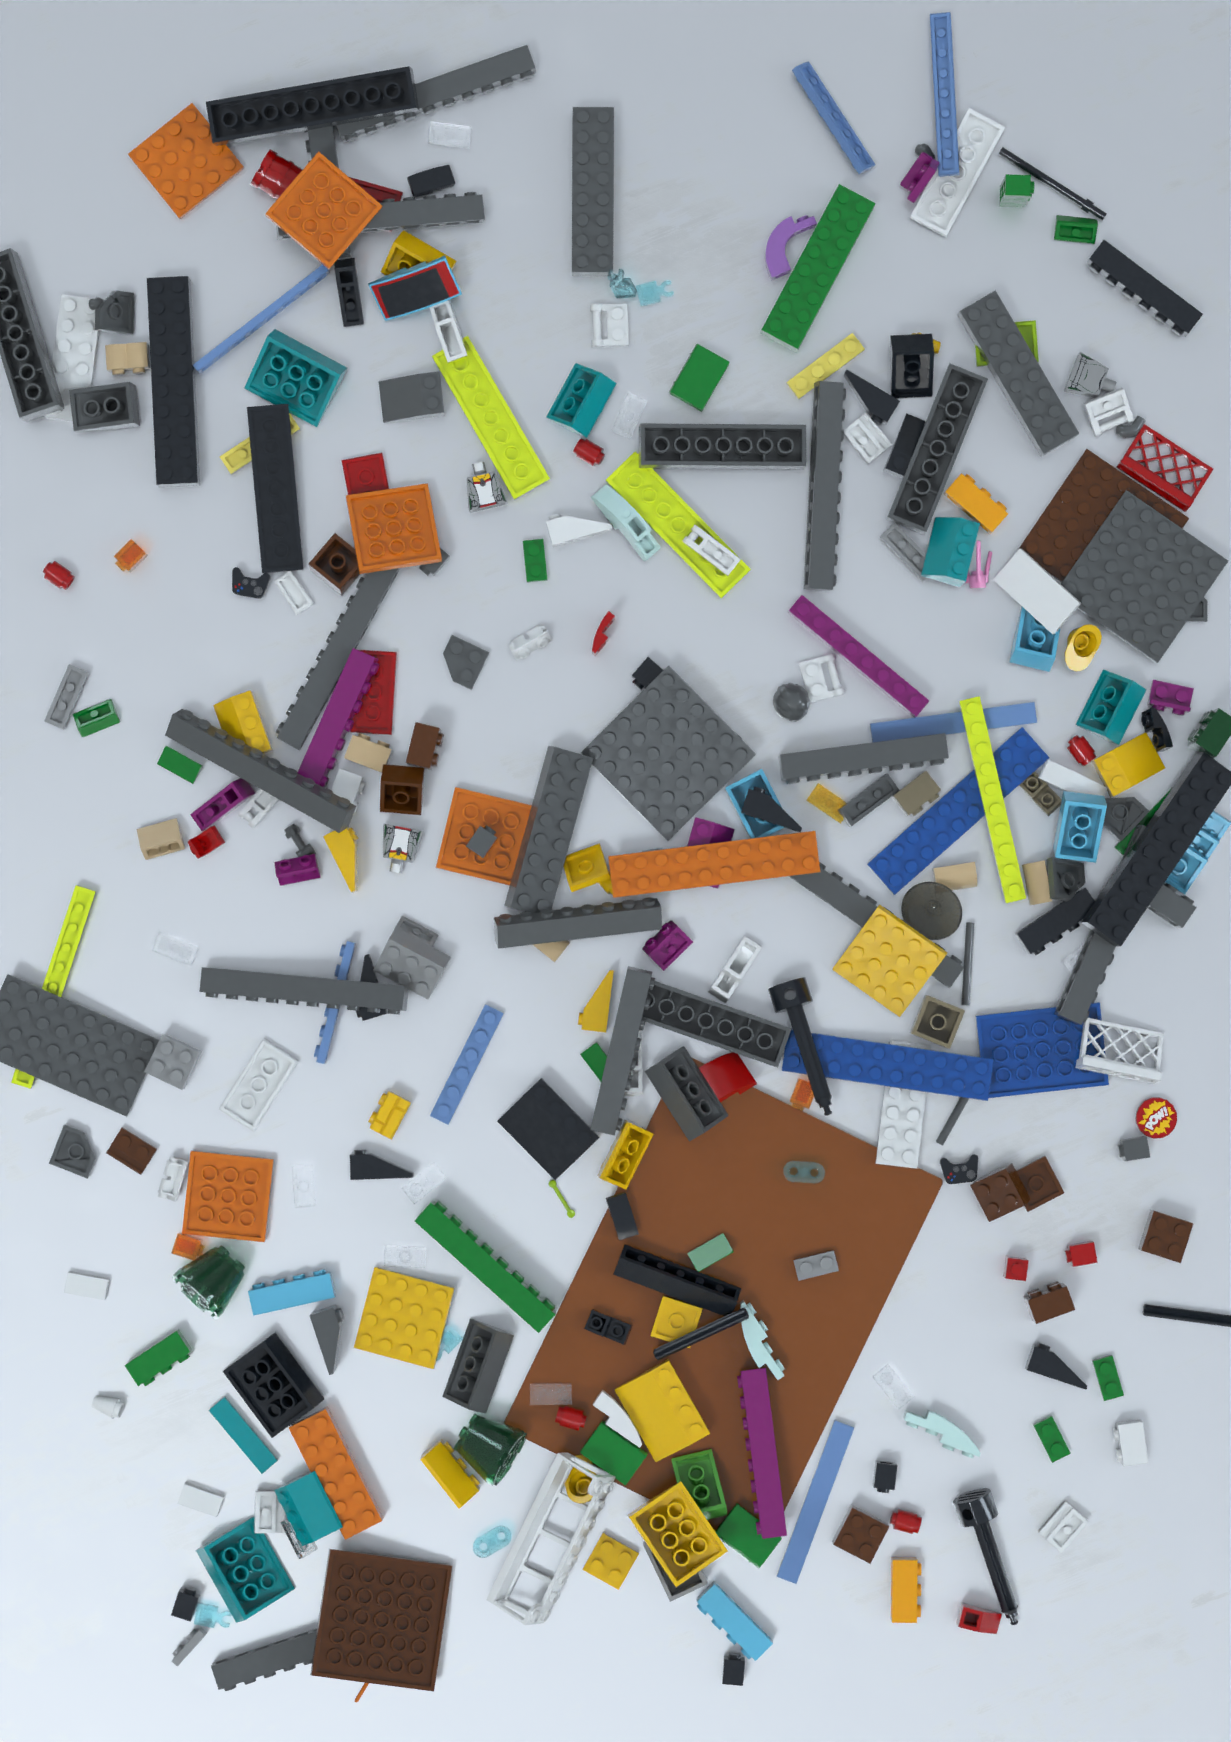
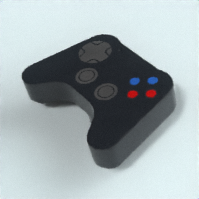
M235 567L232 570V591L239 596L261 599L265 594L271 576L268 573H264L259 578L245 577L241 570Z
M972 1154L965 1163L952 1164L946 1158H941L940 1166L945 1181L948 1184L975 1181L977 1179L978 1156Z

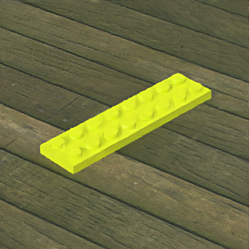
M467 335L463 338V342L468 356L448 363L444 351L441 350L434 354L432 358L515 500L547 482L550 478Z
M636 451L606 479V482L640 514L646 523L721 599L751 570L740 560L729 576H727L682 542L684 537H688L692 532L691 528L696 525L736 555L652 468H639V454ZM698 536L694 542L700 545L703 539Z

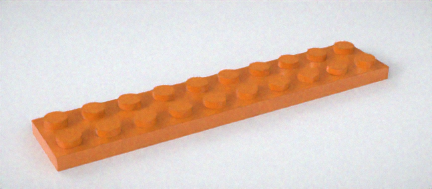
M815 831L608 856L613 898L820 872Z

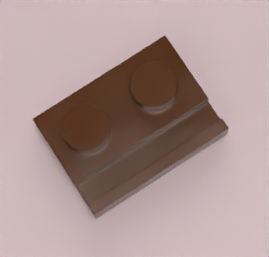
M122 1127L106 1154L142 1175L156 1153L157 1148Z

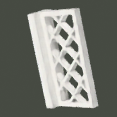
M1088 1018L1083 1023L1079 1059L1076 1060V1068L1154 1084L1161 1081L1162 1072L1159 1071L1164 1033ZM1089 1024L1096 1025L1100 1030V1033L1094 1038L1089 1032ZM1110 1028L1116 1029L1120 1035L1114 1041L1111 1040L1106 1032ZM1130 1032L1135 1033L1139 1038V1041L1133 1046L1126 1037ZM1101 1035L1109 1043L1104 1049H1101L1095 1041ZM1149 1036L1157 1037V1045L1153 1049L1145 1041ZM1120 1039H1123L1128 1046V1049L1122 1054L1115 1045ZM1090 1043L1098 1051L1094 1056L1086 1055V1047ZM1140 1043L1148 1051L1142 1057L1134 1049ZM1109 1047H1112L1118 1056L1113 1060L1108 1059L1104 1053ZM1129 1051L1137 1059L1133 1064L1128 1063L1123 1057ZM1148 1055H1151L1155 1061L1154 1068L1147 1067L1143 1061Z

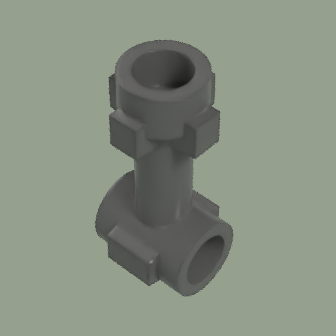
M292 824L284 830L287 839L292 838L299 851L296 852L298 857L316 854L310 843L305 845L298 834L301 831L298 826L296 827L295 824Z

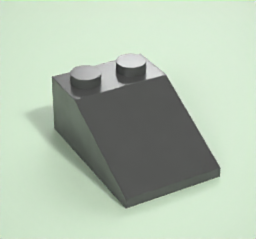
M439 371L379 381L383 423L445 416Z
M123 382L69 390L74 432L140 426L135 384Z
M336 1304L314 1311L309 1315L329 1375L333 1374L336 1370L342 1322L345 1319L342 1309L337 1308Z

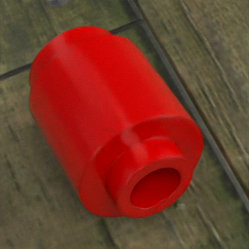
M581 438L573 450V453L577 454L576 457L593 467L596 464L600 465L605 457L604 449L588 439L584 440Z
M56 561L53 563L49 562L43 570L45 574L44 579L59 589L67 590L75 578L71 571Z
M1076 735L1068 741L1069 746L1067 749L1078 764L1081 763L1082 766H1085L1097 757L1094 754L1095 750L1084 736L1079 737Z
M559 1406L555 1422L560 1423L559 1426L579 1431V1427L584 1428L587 1416L583 1415V1410L569 1406Z
M897 1509L896 1512H892L890 1524L893 1525V1529L909 1534H913V1532L918 1533L922 1517L917 1516L916 1513Z

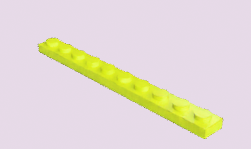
M978 696L961 700L959 705L1005 903L1026 899L981 699Z
M77 885L75 886L42 989L62 997L96 891ZM15 1069L11 1083L31 1089L35 1077Z

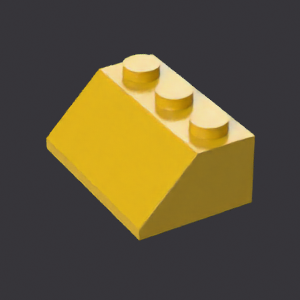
M403 230L393 242L381 273L389 275L406 267L409 269L426 261V263H429L442 256L446 257L453 271L457 261Z
M251 690L213 705L221 729L225 730L228 735L235 739L243 740L246 745L259 749L263 754L273 750Z
M624 1120L597 1176L604 1181L627 1189L654 1134L630 1121Z
M441 1439L423 1453L420 1460L458 1509H460L479 1492L480 1488L478 1485L480 1482L474 1474L470 1476L465 1470L467 1468L465 1462L461 1458L457 1459L454 1456L453 1452L455 1450L448 1441L444 1443Z

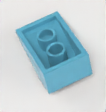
M1021 606L1009 662L1050 672L1056 657L1060 629L1055 634H1052Z

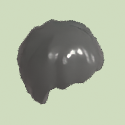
M788 683L778 687L773 696V705L782 718L787 721L796 722L802 719L808 712L810 699L802 686Z

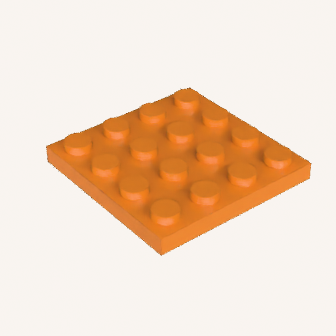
M193 103L128 153L129 157L179 219H182L244 169V166L227 145L216 146L212 143L210 125Z
M318 151L265 213V216L329 270L383 206Z
M428 483L346 495L359 574L442 562Z
M455 787L436 868L510 885L532 805ZM487 825L496 831L494 836L497 837V840L486 856L482 858L466 847L479 826L484 828Z
M191 1151L182 1234L265 1242L274 1159Z

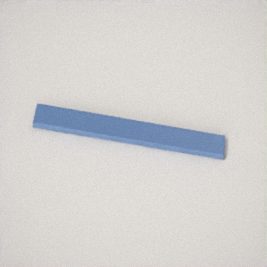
M951 13L930 14L937 157L938 162H940L938 165L939 177L960 175Z
M321 265L193 364L198 373L205 371L329 275V270L324 265Z
M1035 702L983 709L987 729L1037 723ZM961 712L870 724L872 743L943 733L948 735L966 732Z
M836 1420L833 1422L777 1573V1577L797 1584L852 1436L854 1427Z

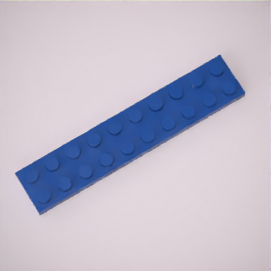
M1023 727L993 752L1003 799L1049 759V756ZM975 770L970 772L867 864L894 895L985 816Z
M791 1030L785 1046L782 1071L807 1075L794 1032ZM811 1033L826 1078L988 1101L994 1059Z

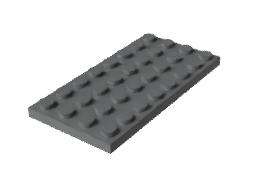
M7 974L0 990V1062L127 1117L146 1075L144 1071L159 1039Z

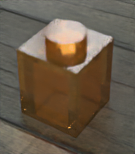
M131 539L114 556L118 560L115 564L123 572L127 569L131 573L148 555Z
M797 1078L789 1101L793 1103L792 1107L803 1111L804 1108H810L814 1095L810 1082Z
M179 1232L171 1253L196 1261L198 1257H202L205 1245H202L203 1239Z

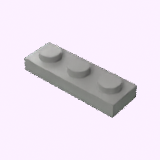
M894 523L880 538L924 581L926 577L921 576L926 553Z
M70 664L68 665L44 720L45 722L65 729L87 679L88 672Z

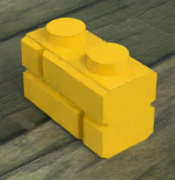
M389 1091L387 1094H382L378 1102L381 1107L378 1112L374 1111L368 1122L371 1123L370 1129L392 1140L411 1102Z

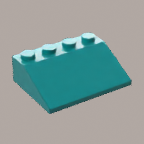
M274 329L267 336L244 388L274 405L288 404L289 413L317 427L340 386L347 367Z
M254 1517L195 1550L236 1623L247 1620L295 1589L264 1533H254Z

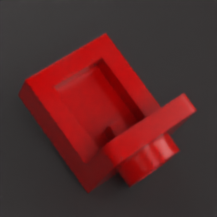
M215 825L188 841L191 852L198 859L208 855L225 843Z

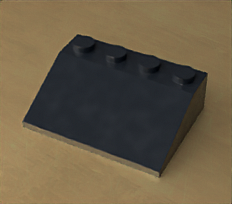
M540 1078L497 1121L554 1180L599 1139V1136L590 1130L591 1127L543 1078Z
M273 1333L222 1371L271 1438L324 1400V1397L276 1333Z

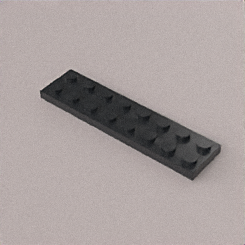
M278 404L247 407L262 573L304 570L289 405Z

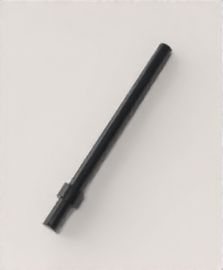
M1004 147L1000 150L999 155L1081 206V210L1084 212H1090L1102 221L1107 215L1106 212L1093 205L1094 202L1088 198L1085 200Z

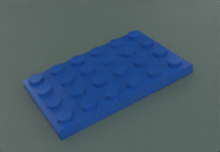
M1100 1002L1091 1003L1088 1009L1090 1012L1088 1018L1102 1021ZM1057 1007L975 1016L980 1058L994 1059L989 1098L1109 1085L1108 1074L1076 1068V1060L1079 1059L1083 1023L1082 1025H1077L1054 1015ZM1089 1024V1032L1094 1038L1100 1033V1030L1096 1025ZM1101 1035L1095 1041L1101 1049H1104V1036ZM1092 1043L1087 1045L1086 1055L1094 1056L1098 1053Z

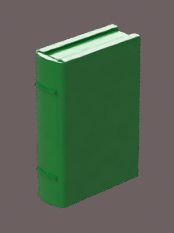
M696 344L678 377L673 382L674 384L669 394L702 412L730 362L703 346Z
M603 1420L580 1450L582 1455L607 1473L615 1476V1479L625 1486L648 1455L646 1451L606 1425Z
M736 1503L715 1532L720 1540H722V1543L727 1544L759 1569L782 1538L762 1539L761 1534L757 1535L756 1522H760L759 1519Z

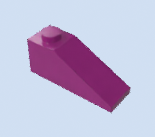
M239 778L190 815L201 831H204L255 794V791L247 781Z

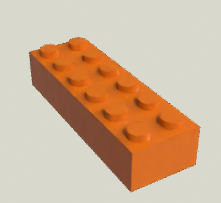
M328 1406L290 1425L289 1430L310 1472H316L343 1526L340 1531L344 1539L346 1540L381 1522L384 1517Z

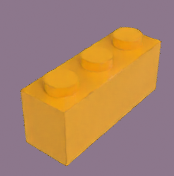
M961 473L945 491L944 495L991 534L1008 515L1006 512L1007 508L999 501L995 503L990 498L991 494L983 487L979 489L974 484L976 481L968 474L964 476Z
M891 1557L892 1623H917V1617H921V1605H917V1596H921V1584H917V1576H921V1563H918L916 1557Z

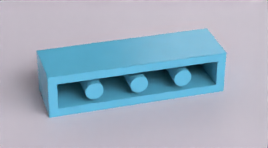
M325 1269L314 1271L313 1276L305 1277V1274L293 1276L291 1281L285 1282V1278L273 1280V1285L255 1284L252 1285L253 1289L248 1291L253 1316L336 1297L331 1272L326 1273Z
M714 1581L696 1598L697 1608L704 1615L708 1613L713 1618L711 1622L719 1630L723 1628L728 1633L726 1637L734 1645L738 1643L743 1648L741 1652L748 1659L752 1657L756 1661L773 1644V1640Z

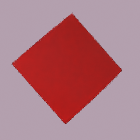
M610 611L604 616L595 634L592 654L594 656L609 641L604 632L615 620V615Z
M734 1052L720 1056L699 1067L700 1072L720 1103L738 1092L740 1095L757 1084L740 1056Z

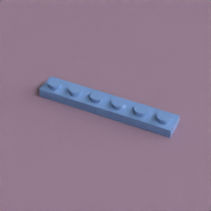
M809 61L796 66L792 71L797 81L804 88L808 98L815 105L819 115L826 122L830 132L835 136L841 149L851 161L852 166L859 174L870 170L875 166L874 161Z
M347 941L346 945L342 944L339 956L343 958L341 965L337 964L334 974L335 977H338V980H347L356 946L354 942ZM326 1006L324 1017H327L326 1025L321 1026L319 1037H322L321 1045L316 1046L314 1053L318 1063L326 1064L339 1009L327 1008Z
M485 1004L430 1114L431 1117L449 1125L504 1013Z

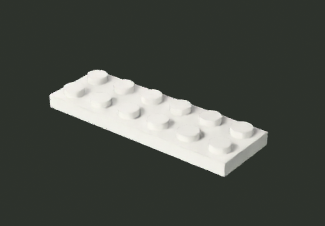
M969 108L957 129L960 175L939 177L937 168L910 218L946 237L1005 127Z
M61 294L52 368L65 409L45 415L46 418L73 421L69 390L92 387L99 331L95 330V310L89 308V300L93 298Z
M890 1040L889 1042L891 1045L931 1050V1045L896 1040ZM884 1086L875 1164L917 1169L926 1092Z

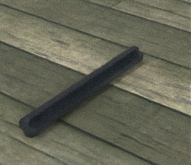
M1147 1304L1143 1306L1142 1313L1144 1316L1231 1327L1230 1315Z
M741 1308L654 1349L653 1354L657 1360H661L747 1320L749 1314L745 1308Z

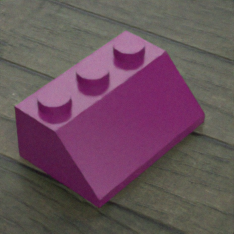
M695 817L687 846L732 841L735 829ZM713 885L710 887L718 889L719 885Z

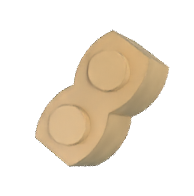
M147 342L105 345L107 371L112 372V375H124L125 371H133V374L145 373V370L150 369L149 346Z

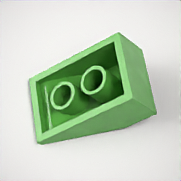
M712 1449L672 1458L676 1482L681 1481L706 1519L709 1520L727 1515V1507Z

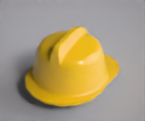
M1092 624L1083 625L1072 630L1068 635L1065 662L1070 670L1075 672L1082 671L1092 661L1102 639L1101 632L1096 626Z
M576 1455V1456H575V1457H577V1458H579V1459H581V1460H583V1461H586V1462H588V1463H590V1464L593 1465L592 1461H590V1460H589L588 1458H586L585 1456H582V1455ZM575 1467L572 1468L565 1482L568 1497L573 1502L579 1504L590 1502L593 1496L588 1494V1487L592 1478Z

